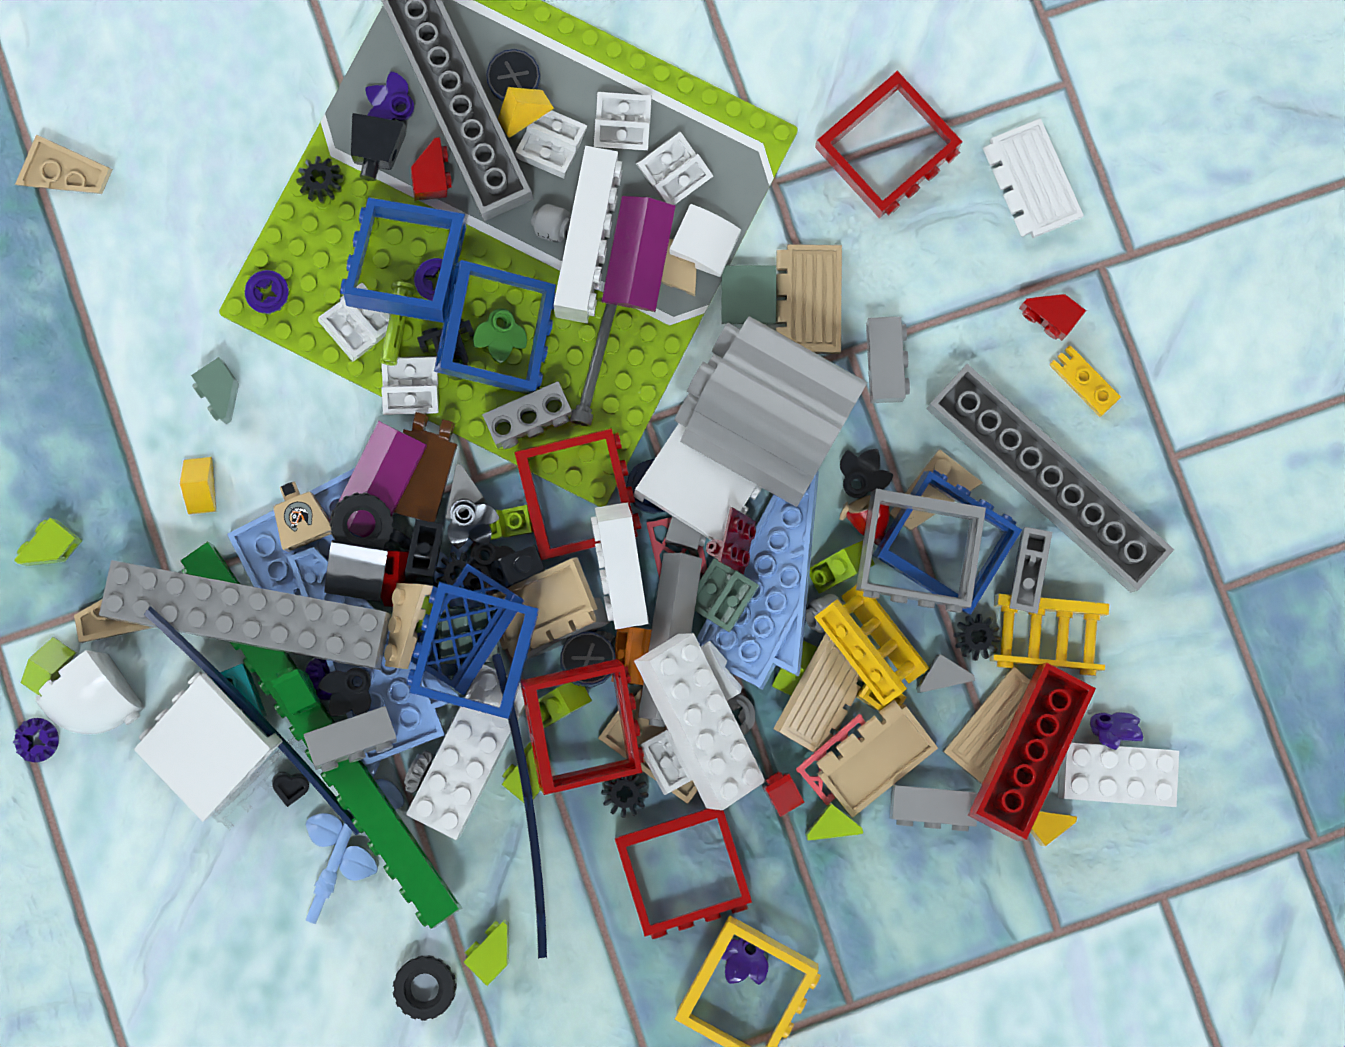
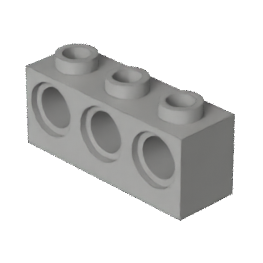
M558 381L482 415L497 448L503 446V449H508L519 443L518 439L528 435L529 438H533L544 433L543 428L552 424L554 427H558L569 422L568 417L571 416L572 411ZM552 400H558L562 404L561 409L556 413H551L547 410V404ZM527 411H533L537 415L536 420L531 424H526L521 420L522 415ZM502 422L511 424V430L506 435H500L496 432L497 426Z

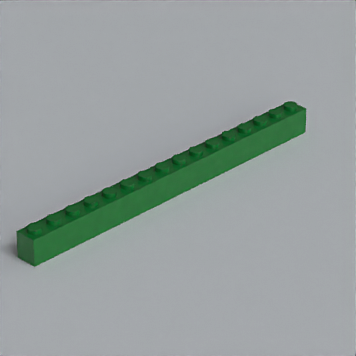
M208 541L180 560L185 567L182 569L183 574L240 584L219 551ZM230 642L236 651L240 649L246 658L243 659V662L251 673L256 672L261 679L258 684L267 696L271 694L277 702L273 705L275 710L282 718L287 717L292 725L289 727V730L297 741L302 740L308 748L304 737L305 733L336 723L322 702L321 705L297 716L289 713L271 683V680L278 678V672L289 667H293L294 670L299 669L288 653ZM306 749L305 753L309 760L313 763L309 749ZM349 759L338 762L337 768L320 773L324 782L329 787L334 786L339 795L336 796V799L344 810L349 808L355 817L352 819V822L361 834L365 832L370 839V842L367 844L376 857L381 855L386 865L383 868L392 880L396 878L402 886L399 891L408 904L413 902L418 910L415 915L424 927L428 925L430 929H433L462 909L362 760L350 763Z

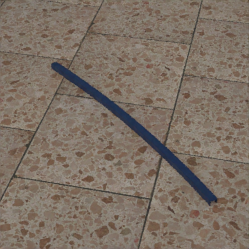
M150 606L144 615L183 650L268 737L275 733L283 741L278 748L322 795L352 832L358 835L360 832L352 822L353 815L348 810L342 808L334 793L302 757L193 645Z
M495 654L492 656L503 697L507 675L501 654ZM513 706L508 722L518 765L529 835L539 959L547 958L541 857L528 768L516 711Z

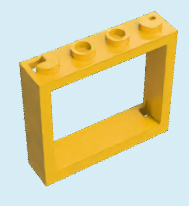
M729 915L679 1006L675 1020L723 1047H751L691 1014L735 934L806 973L765 1046L778 1047L777 1045L781 1038L787 1039L794 1026L791 1020L795 1013L801 1014L807 1003V999L804 996L808 989L814 990L821 977L818 974L819 964Z

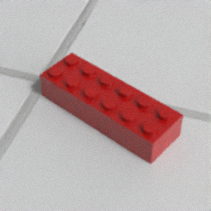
M1047 662L1037 666L968 816L1016 841L1027 840L1096 690L1095 687Z

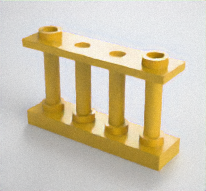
M856 584L841 596L846 602L844 605L837 599L814 618L884 707L907 689L902 682L904 678L909 684L930 668L880 603L874 598L864 597L863 591L856 590ZM852 612L856 615V617L863 624V626L859 627L854 619L850 616ZM869 634L880 646L879 649H876L867 636ZM885 657H888L897 668L895 672L885 661Z
M997 594L994 596V606L1001 607V612H1004L1000 655H990V661L997 662V667L1013 668L1014 663L1039 666L1047 662L1054 667L1080 669V675L1096 676V671L1105 670V665L1094 664L1097 621H1100V616L1109 615V604L1040 597L1038 613L1028 612L1031 615L1027 658L1011 656L1015 613H1018V610L1009 608L1011 595ZM1045 611L1056 612V617H1059L1055 660L1039 659L1042 616H1045ZM1073 614L1084 615L1083 619L1086 620L1083 663L1067 661L1070 618H1073Z

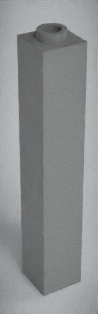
M664 553L649 651L677 634H691L702 558L684 553ZM644 682L638 718L648 719L649 725L665 727V723Z

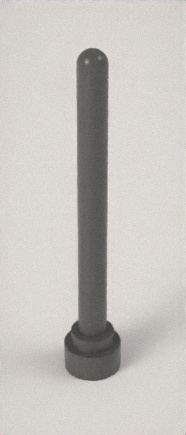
M606 303L580 405H576V409L572 410L570 422L591 427L594 415L591 414L592 409L590 406L617 305Z

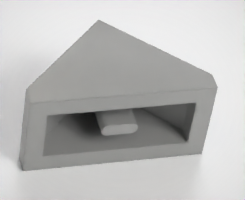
M456 464L445 517L448 521H452L450 508L456 500L469 499L475 504H481L486 501L463 466ZM461 508L459 513L465 515L469 510Z
M938 654L916 689L917 693L975 681V678L967 670L943 655Z

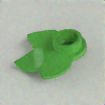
M499 308L490 313L486 322L477 326L473 336V344L475 348L488 346L491 357L500 364L509 357L513 347L518 349L526 348L527 335L525 330L515 323L514 316L510 311ZM497 318L504 320V327L497 325Z

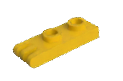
M1069 345L1065 351L1071 359L1065 354L1060 353L1057 358L1064 366H1061L1055 360L1049 365L1101 417L1121 396Z

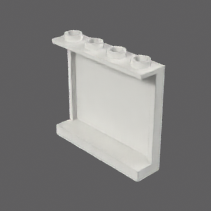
M678 424L636 487L634 497L641 502L647 499L710 540L723 541L730 507L746 514L749 508L745 505L751 497L755 500L762 488L680 442L686 427Z
M200 671L188 681L190 687L186 691L182 690L172 699L171 702L174 705L170 709L163 710L155 718L157 724L153 728L149 727L139 736L141 742L134 750L203 822L221 809L283 741L275 733L267 738L210 677Z

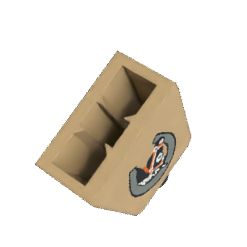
M290 482L280 487L285 501L273 507L281 546L284 551L290 552L332 534L330 519L313 493L306 492L300 495L295 482Z

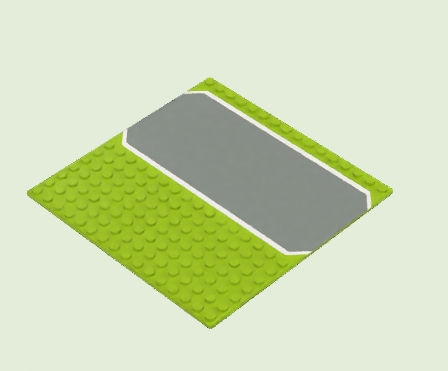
M442 0L497 119L503 102L493 95L488 86L486 76L488 65L494 56L500 52L517 49L531 55L538 64L541 78L538 90H543L554 107L552 111L587 125L584 137L564 179L516 158L532 192L533 200L484 222L384 6H382L220 307L219 314L225 319L382 397L383 379L380 358L385 337L352 362L318 322L319 316L338 304L341 297L344 296L340 293L341 283L343 279L348 277L347 260L349 255L354 254L355 231H360V210L362 207L366 208L368 198L465 214L467 228L459 261L463 260L556 284V293L567 239L560 243H555L537 237L534 232V226L531 224L532 216L536 210L539 211L545 204L564 208L572 215L585 146L594 147L597 93L652 95L648 151L596 147L617 151L618 161H622L621 170L623 171L620 186L615 185V188H617L615 212L610 211L609 213L612 214L610 238H604V240H607L605 263H599V267H602V279L600 289H594V293L597 294L595 315L589 316L588 323L556 318L555 310L551 309L550 319L553 321L550 335H546L545 346L548 347L545 361L541 362L540 372L543 374L539 389L559 381L572 411L576 409V405H580L606 303H602V297L622 196L649 197L664 202L642 174L636 163L678 132L683 134L694 152L699 154L713 177L675 204L676 208L670 239L675 238L690 204L710 211L741 229V233L726 264L730 265L791 147L798 129L795 125L542 0ZM392 71L406 80L409 86L408 96L413 100L415 109L409 119L401 121L404 122L407 132L393 168L391 170L378 168L376 181H367L360 178L362 165L355 164L351 157L352 114H368L374 106L368 101L365 88L374 85L386 86L388 74ZM404 104L397 106V111L399 112L406 109ZM527 127L510 138L504 132L514 156L526 133ZM440 137L441 146H447L448 162H444L445 172H450L452 188L447 189L446 198L414 201L411 166L433 139ZM316 156H320L322 162L330 158L332 166L339 165L341 170L338 174L344 177V181L338 183L342 187V192L333 191L334 200H331L329 196H325L324 204L320 203L318 197L313 202L309 201L308 195L301 194L300 189L302 186L298 185L296 179L302 177L298 172L299 168H308L305 163L306 160H310L312 164H315ZM321 176L316 178L320 184L325 181ZM375 217L358 285L363 283L368 290L393 294L391 286L396 281L410 283L415 286V273L423 262L433 258L443 259L450 229ZM697 269L695 296L661 282L656 312L617 305L590 406L592 409L591 414L594 415L591 427L570 422V417H568L569 422L558 427H554L553 424L543 428L544 433L533 438H529L528 435L518 439L519 443L511 448L503 449V446L497 448L482 414L528 394L466 379L453 380L446 374L438 373L439 412L425 413L429 417L428 421L438 426H441L442 419L453 422L455 424L453 434L517 465L515 451L612 428L613 434L619 433L622 449L617 450L619 460L625 459L627 466L722 281V275L718 277ZM264 270L280 274L286 280L289 288L288 302L281 307L280 311H275L271 314L258 313L249 306L245 298L247 281L255 273ZM440 270L435 278H427L433 283V291L436 288ZM469 275L461 319H464V321L470 320L475 332L479 324L488 320L491 312L503 308L512 313L515 323L521 326L527 335L526 348L518 349L513 347L509 357L499 364L491 357L488 346L475 348L473 336L470 337L468 332L461 334L471 367L526 380L542 293ZM269 286L267 289L257 288L264 295L263 300H266L268 296L277 297L271 291L272 286ZM417 289L416 293L412 294L413 298L427 300L418 293ZM412 317L406 318L398 357L437 356L434 344L428 345V351L423 353L417 337L423 336L422 332L430 328L442 329L443 323ZM497 318V325L504 327V320ZM453 359L454 363L463 364L461 359ZM552 400L547 404V410L551 413L558 412L562 407L561 402L558 400ZM527 411L522 415L521 420L526 424H531L536 420L537 415L533 411ZM508 422L500 423L496 428V432L500 435L508 434L511 430V424ZM606 439L528 458L533 474L598 507L607 505L617 486Z

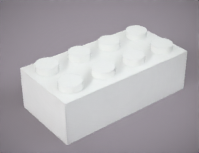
M628 502L596 507V517H591L595 541H600V543L595 544L599 568H605L599 571L604 595L609 594V596H604L608 621H614L615 629L649 624L632 515Z
M1071 743L1060 766L1058 798L1177 807L1179 751L1122 746L1114 750L1105 745Z

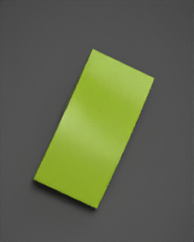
M527 505L496 510L499 519L489 524L491 527V540L534 532Z

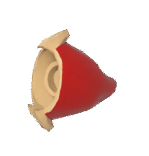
M870 495L859 498L849 505L847 501L843 505L839 520L847 518L863 536L865 534ZM881 504L874 544L878 546L885 536L890 517L889 506Z

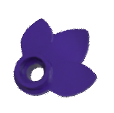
M391 71L388 74L386 86L374 85L365 88L368 101L374 106L368 112V116L404 121L413 115L415 106L411 97L408 96L409 86L406 80L399 74ZM400 104L406 105V109L402 112L397 111V106Z
M1118 712L1112 715L1098 713L1090 719V727L1093 734L1098 736L1099 741L1103 745L1111 749L1117 750L1121 740L1143 741V733L1138 726L1140 718L1133 714Z
M742 938L731 939L721 957L722 960L727 961L725 965V978L730 984L739 983L749 976L756 984L760 985L765 980L769 968V963L763 955L764 950L756 946L754 952H748L745 947L751 943Z

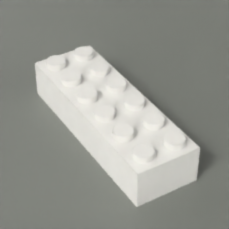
M585 146L554 301L556 318L588 323L589 316L595 315L597 294L594 293V289H600L602 279V267H599V263H605L607 240H604V238H610L612 214L609 213L610 211L615 212L617 203V188H615V185L620 186L623 171L621 170L622 161H618L617 151Z
M694 633L677 634L634 661L706 808L724 810L766 782Z
M484 664L475 677L465 698L500 707L503 697L496 670ZM520 684L514 702L517 720H519L525 708ZM460 706L406 815L458 840L511 736L508 719Z

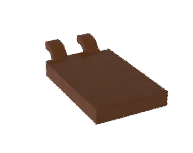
M416 412L412 431L403 429L402 433L426 444L427 447L394 513L435 523L458 446L456 443L450 442L455 424L442 419L439 434L425 431L429 417L426 414Z

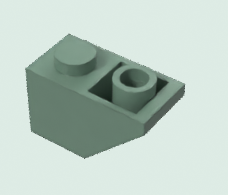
M218 357L191 375L196 382L192 386L201 399L206 397L210 403L207 409L216 421L220 419L225 424H228L232 420L239 383L225 362Z

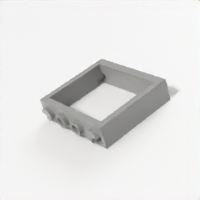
M881 489L871 491L856 590L863 591V596L879 599L880 594L891 596L890 601L897 603H907V600L910 599L918 601V606L935 608V604L945 605V610L950 612L962 613V608H971L986 508ZM880 504L970 520L958 598L868 583Z

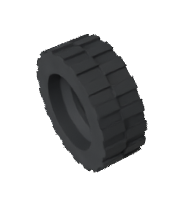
M365 492L347 495L343 497L342 501L337 502L335 509L331 512V533L336 541L383 548L384 544L390 540V534L393 532V517L385 503L375 495ZM359 510L370 512L375 519L373 532L363 538L352 535L347 525L351 514Z
M430 955L418 956L405 963L397 972L392 986L394 987L393 998L395 997L396 1005L401 1008L402 1013L411 1016L410 1018L415 1020L416 1018L421 1019V1021L434 1019L442 1015L451 1005L456 995L457 983H455L454 973L450 970L451 967L448 964L446 965L442 959H436ZM430 974L437 980L439 989L434 999L422 1002L412 995L411 983L416 976Z

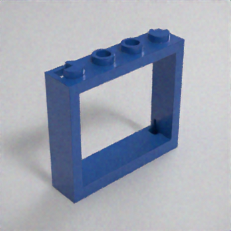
M368 198L366 208L362 207L360 210V231H355L354 254L349 255L347 260L348 277L343 279L341 283L340 293L344 295L346 306L443 323L454 266L459 261L467 228L465 214ZM375 217L450 229L433 301L357 288Z
M463 260L459 261L454 266L434 372L524 394L535 392L536 388L539 389L543 377L540 367L541 362L545 361L548 347L545 346L546 335H550L553 325L550 314L551 309H554L556 284ZM469 275L542 293L526 380L453 362Z
M936 470L933 473L931 471H924L910 495L922 496L929 484L957 503L985 507L984 520L1004 532L975 579L971 608H962V613L971 615L1022 529L1015 525L1017 522L1012 517L1004 513L1000 516L992 511L994 506L983 499L976 501L970 497L971 491L959 484L954 487L948 483L946 475ZM901 508L872 556L932 594L958 598V593L889 550L913 510Z
M439 582L438 587L433 586L429 598V603L433 604L431 614H426L423 620L421 630L426 631L423 642L418 641L415 649L414 658H417L418 662L416 669H411L408 675L406 685L411 686L409 693L510 719L540 609ZM446 593L525 614L500 707L421 686Z

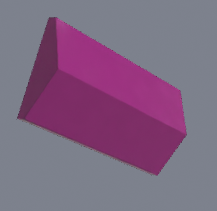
M622 196L602 303L656 312L676 208L675 205L649 197Z
M378 421L339 502L343 500V497L353 495L356 492L369 493L383 501L389 508L392 516L427 445ZM356 511L348 519V529L356 535L367 537L375 528V519L368 511Z

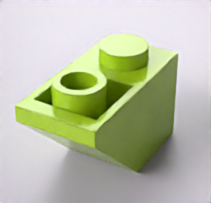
M49 518L48 520H43L36 527V534L30 541L24 542L17 550L18 556L14 561L24 566L65 562L82 540L58 520Z
M863 540L842 549L810 567L809 576L819 594L859 573ZM871 559L870 567L875 565L873 559Z
M570 682L557 687L539 698L543 728L552 725L592 702L585 687Z
M529 742L524 748L534 800L541 790L538 784L532 745ZM512 763L502 775L505 781L501 785L524 803L518 765L515 766Z
M506 919L501 924L496 920L484 932L488 937L481 944L475 941L464 952L468 957L463 963L486 986L509 964V922Z

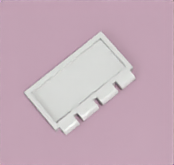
M1041 118L991 138V144L983 148L990 166L1000 163V166L992 171L1001 190L1011 189V191L1003 194L1011 214L1019 212L1022 214L1014 219L1021 237L1031 234L1032 238H1035L1079 220L1084 216Z

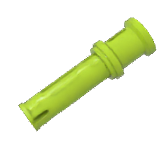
M401 281L392 283L391 288L395 295L412 297V294L416 293V287L410 283ZM390 314L380 363L388 366L397 365L405 321L408 317Z

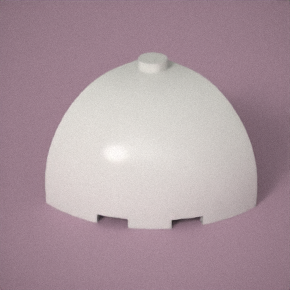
M87 650L58 671L61 675L58 680L53 682L49 680L39 690L42 696L38 695L35 697L40 708L54 723L66 730L80 734L104 733L117 728L124 722L126 725H129L141 716L139 712L145 708L111 657L106 653Z

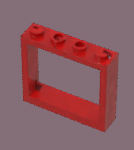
M897 70L818 138L815 148L876 216L881 218L885 213L888 216L892 212L894 213L900 207L898 202L905 196L908 199L911 198L921 188L919 184L925 178L928 181L933 179L941 171L938 167L945 161L948 164L951 163L961 153L959 148L963 141ZM898 90L947 145L882 200L833 145Z
M612 428L514 452L541 560L593 548L600 541L590 538L550 548L528 458L606 439L621 503L628 502L632 515L635 537H638L637 530L642 528L638 513L632 514L630 503L635 502L632 487H626L624 476L629 474L625 459L619 460L617 452L618 449H622L619 433L613 434Z
M619 659L520 680L538 784L544 795L643 773L641 763L644 762V752L641 746L638 747L637 737L640 736L638 721L633 720L632 710L636 709L634 696L632 693H629L627 683H631V676L628 672V666L624 667V664ZM612 673L627 759L552 776L537 690Z
M707 808L615 837L645 937L651 935L652 939L660 938L668 934V929L678 927L679 931L695 926L693 921L704 918L705 922H710L721 918V912L731 909L732 914L747 910V904L752 903L724 810ZM717 818L741 896L650 925L627 847Z

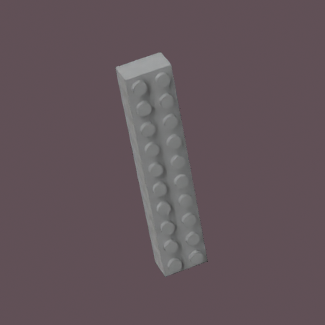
M381 0L483 221L490 220L533 200L528 183L442 0Z
M968 364L962 368L926 408L1130 593L1138 591L1174 551L1167 542Z
M111 560L99 616L107 619L158 628L144 615L151 606L180 633L380 670L389 630L388 623L392 616L385 611Z

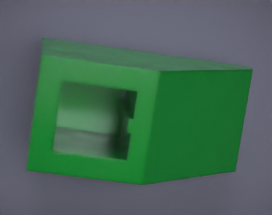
M289 667L278 672V678L271 680L274 689L290 714L297 716L321 705L308 673Z

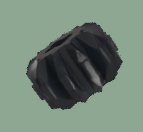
M316 156L315 164H312L310 160H306L305 163L308 168H299L298 172L302 177L296 179L297 184L302 186L300 189L301 194L308 195V199L311 202L315 201L318 197L321 204L325 203V196H329L331 200H334L333 191L342 192V187L338 183L344 181L343 175L338 174L341 170L339 165L332 166L330 158L322 162L320 156ZM319 176L325 180L321 184L316 180Z
M451 552L452 562L449 563L443 557L441 562L446 565V568H436L437 573L444 574L443 577L436 579V583L447 582L446 584L453 585L456 581V578L452 579V576L456 574L455 569L460 568L462 571L467 563L473 566L477 559L472 557L466 563V552L461 553L460 560L457 559L455 552ZM476 566V567H474L475 569L479 570L480 572L482 571V567H481V566ZM468 572L463 580L464 589L469 587L471 591L477 590L472 582L480 583L479 577Z
M976 614L975 622L970 615L966 616L965 621L967 625L962 622L957 623V627L963 632L953 633V637L961 638L962 642L955 644V648L965 646L962 652L963 657H967L972 651L973 661L978 660L979 653L984 659H988V650L991 652L998 650L992 642L1001 641V637L993 636V632H997L1000 629L999 626L989 627L993 620L991 617H988L982 623V614ZM980 631L983 635L980 638H983V641L974 643L972 641L974 637H971V633Z
M635 774L631 781L628 780L629 776H626L624 780H620V778L615 779L617 782L615 784L610 780L604 782L612 788L611 790L601 791L602 795H611L610 799L603 802L604 806H608L612 802L615 804L610 811L611 814H615L618 807L622 808V818L626 817V808H629L631 814L635 816L637 811L633 806L634 804L642 809L645 807V804L639 801L638 797L648 798L649 794L647 792H639L638 789L644 788L647 785L645 781L638 785L635 784L640 776L639 774ZM623 786L630 787L628 791H633V797H628L627 802L621 801L622 797H617V791H621Z

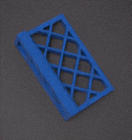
M468 563L453 584V586L464 588L463 580L468 572H471L479 577L481 589L473 591L486 594V591L498 589L506 595L504 597L505 600L523 604L525 601ZM483 581L490 584L491 587L484 588ZM447 593L441 611L442 614L445 609L446 617L439 618V622H448L451 636L433 641L432 646L435 660L428 661L425 671L464 695L517 612L497 606L488 607L486 603H484L485 608L469 612L467 599L463 598L466 612L450 616L447 605L451 599L459 598L460 596ZM496 610L491 618L490 611ZM486 612L488 618L486 627L473 631L470 615ZM467 616L470 632L454 635L451 619ZM423 631L416 641L411 657V662L416 665L418 659L414 658L415 649L418 641L423 642L426 631ZM481 633L477 641H475L474 635ZM471 635L473 647L470 652L458 654L455 639ZM452 640L455 655L438 659L435 643ZM466 657L460 666L459 658ZM456 659L458 670L451 680L441 673L440 662ZM436 664L438 671L429 665Z

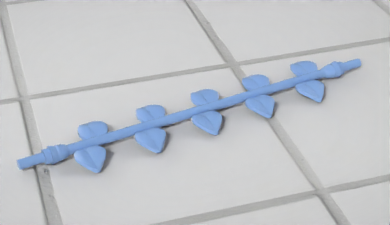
M468 538L466 543L459 549L452 544L451 552H455L457 559L460 560L461 553H467L473 542ZM440 552L437 567L445 569L446 565L441 562V559L444 557L448 560V558ZM436 572L434 582L437 578L443 577L444 574ZM463 597L451 599L449 602L450 607L464 606ZM467 599L469 608L483 606L482 602ZM422 632L417 633V640ZM433 646L428 661L435 660ZM440 663L441 673L446 677L457 672L456 664ZM436 664L430 665L432 668L438 671ZM380 761L366 766L373 778ZM384 779L375 780L395 810L404 805L403 795L396 785ZM329 813L313 815L306 821L309 837L314 844L320 847L335 845L326 869L321 872L319 879L314 885L316 887L313 893L316 895L306 917V921L316 924L326 898L329 899L331 893L334 892L338 867H340L341 873L347 879L353 881L367 878L378 871L376 861L367 850L358 846L346 848L352 830L345 822L343 825L338 817Z

